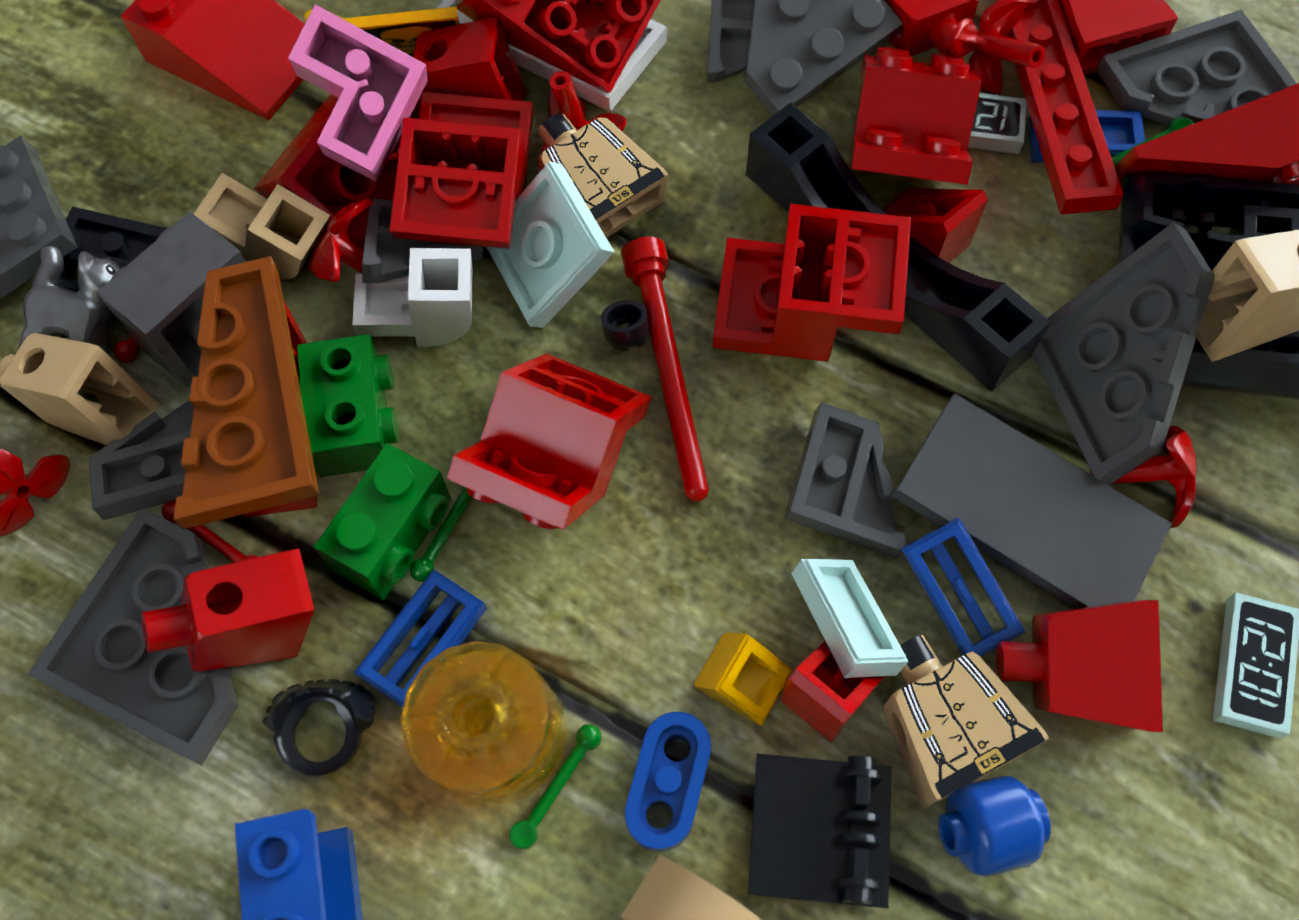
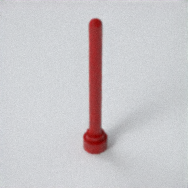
M641 237L628 242L621 249L625 275L632 279L634 285L640 287L643 305L647 310L650 337L685 495L691 501L699 502L707 497L709 487L662 284L670 265L665 243L662 239L657 237Z

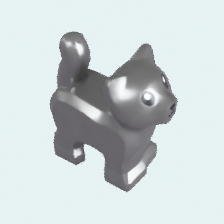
M54 246L44 247L41 250V265L36 271L32 289L24 298L25 329L21 334L19 348L27 336L32 333H39L65 339L68 336L70 340L98 345L110 356L111 353L106 348V339L112 325V312L96 292L111 280L112 276L120 270V267L117 263L111 261V258L99 259L87 252H81L78 258L79 291L74 292L59 287L57 284L64 265L60 250Z

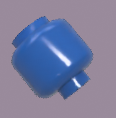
M998 776L974 781L949 794L945 814H941L938 821L940 838L947 853L952 857L958 856L961 863L970 872L980 876H991L1033 865L1040 859L1044 844L1049 841L1051 834L1050 818L1044 801L1036 791L1028 789L1013 776Z

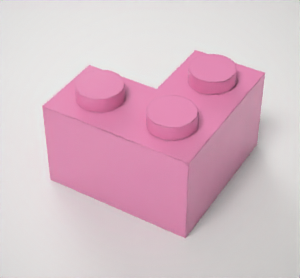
M315 4L288 60L297 76L339 98L317 144L325 156L377 182L402 133L403 118H410L428 82L426 64Z

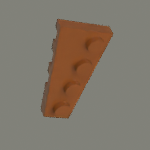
M269 256L209 270L206 274L197 345L202 350L198 377L192 378L189 400L194 407L190 438H184L181 465L186 470L182 496H176L173 518L182 529L319 495L278 269L272 257Z

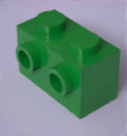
M370 334L298 344L300 392L316 472L322 478L368 470L386 443H399V428L395 410L393 407L386 408L385 391L394 389L393 371L388 354H378Z
M386 443L316 542L314 549L332 572L384 601L393 586L408 572L415 553L429 532L440 524L446 514L449 502L452 499L440 471Z

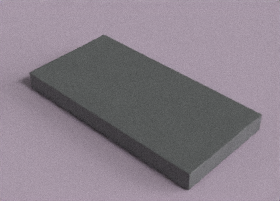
M956 393L945 404L892 494L893 498L941 527L955 518H960L978 550L1074 609L1134 601L1172 525L1168 520L1108 484L1096 480L1093 475Z

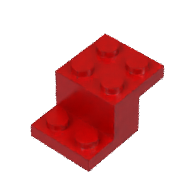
M878 47L876 56L864 55L860 76L861 88L850 146L851 169L968 185L973 161L967 150L982 84L979 77L971 70L970 65L964 63V58L942 54H932L930 63L913 61V57L909 56L910 51L887 47Z
M422 92L419 119L403 118L389 230L393 238L510 249L515 201L526 188L534 115L533 103L529 101Z
M790 204L784 244L727 237L712 348L829 362L837 327L899 335L904 323L911 217Z
M546 353L501 372L480 442L453 455L447 479L466 487L467 493L479 501L491 504L503 503L523 512L524 518L533 525L546 529L560 528L564 530L605 496L627 430L645 418L652 396Z

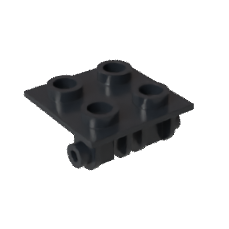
M757 753L748 895L888 909L892 766L875 765L876 759L869 756H849L848 762Z

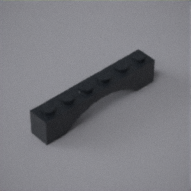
M791 102L750 133L746 176L788 213L790 204L885 214L855 177L832 137ZM910 237L904 315L992 392L1032 356L1051 321L1006 283L982 278L957 268L931 253Z

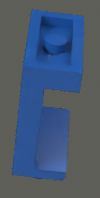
M308 809L235 824L242 920H363L353 830L344 827L317 833L316 816Z

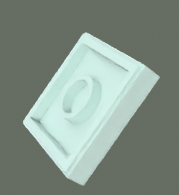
M550 161L515 201L510 249L486 247L528 325L544 328L614 253L564 166Z

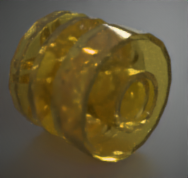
M478 641L447 648L426 663L407 690L401 716L405 748L421 773L442 787L459 793L462 796L472 800L495 804L525 798L546 783L563 757L568 732L561 700L545 678L537 672L530 662L504 645ZM495 715L490 728L481 734L486 720Z

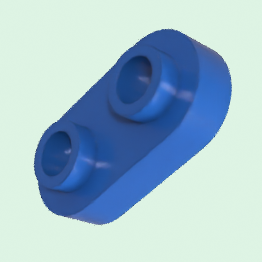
M670 712L658 717L647 729L625 806V820L628 831L635 842L650 851L664 852L678 847L688 837L693 825L710 758L711 739L704 724L691 714ZM672 740H682L688 745L690 753L682 761H672L665 755V746ZM655 805H664L672 812V822L663 829H656L647 822V812Z

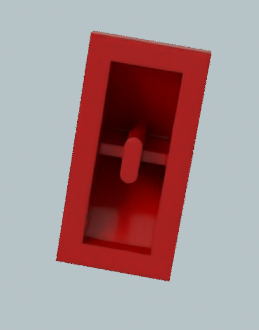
M907 188L882 208V210L887 215L911 217L910 237L931 253L950 263L970 246L988 199L984 190Z
M824 641L790 675L780 700L832 743L885 676L844 678L826 641Z

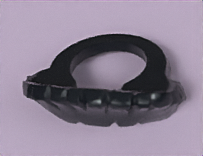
M322 679L317 680L315 683L313 680H309L303 686L296 684L288 687L287 692H279L272 700L273 706H268L266 710L268 715L263 718L262 723L270 731L274 732L275 746L279 756L291 769L305 775H327L343 768L355 756L362 741V733L370 728L374 722V708L376 704L371 692L362 685L357 684L355 686L354 682H340L338 679H330L325 682ZM318 701L333 703L346 728L343 747L337 755L324 762H314L305 758L298 750L295 742L297 724L307 712L309 705Z

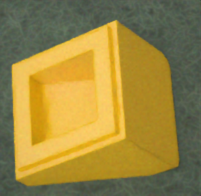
M726 632L716 644L696 678L694 686L707 696L755 724L763 725L793 669L747 633Z

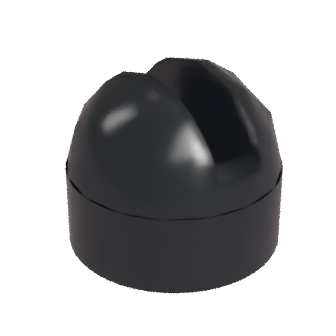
M632 300L618 301L606 307L602 312L601 324L603 334L607 342L614 349L625 352L628 351L629 347H640L648 338V315L646 308L641 303ZM625 323L628 325V327L619 328V325Z

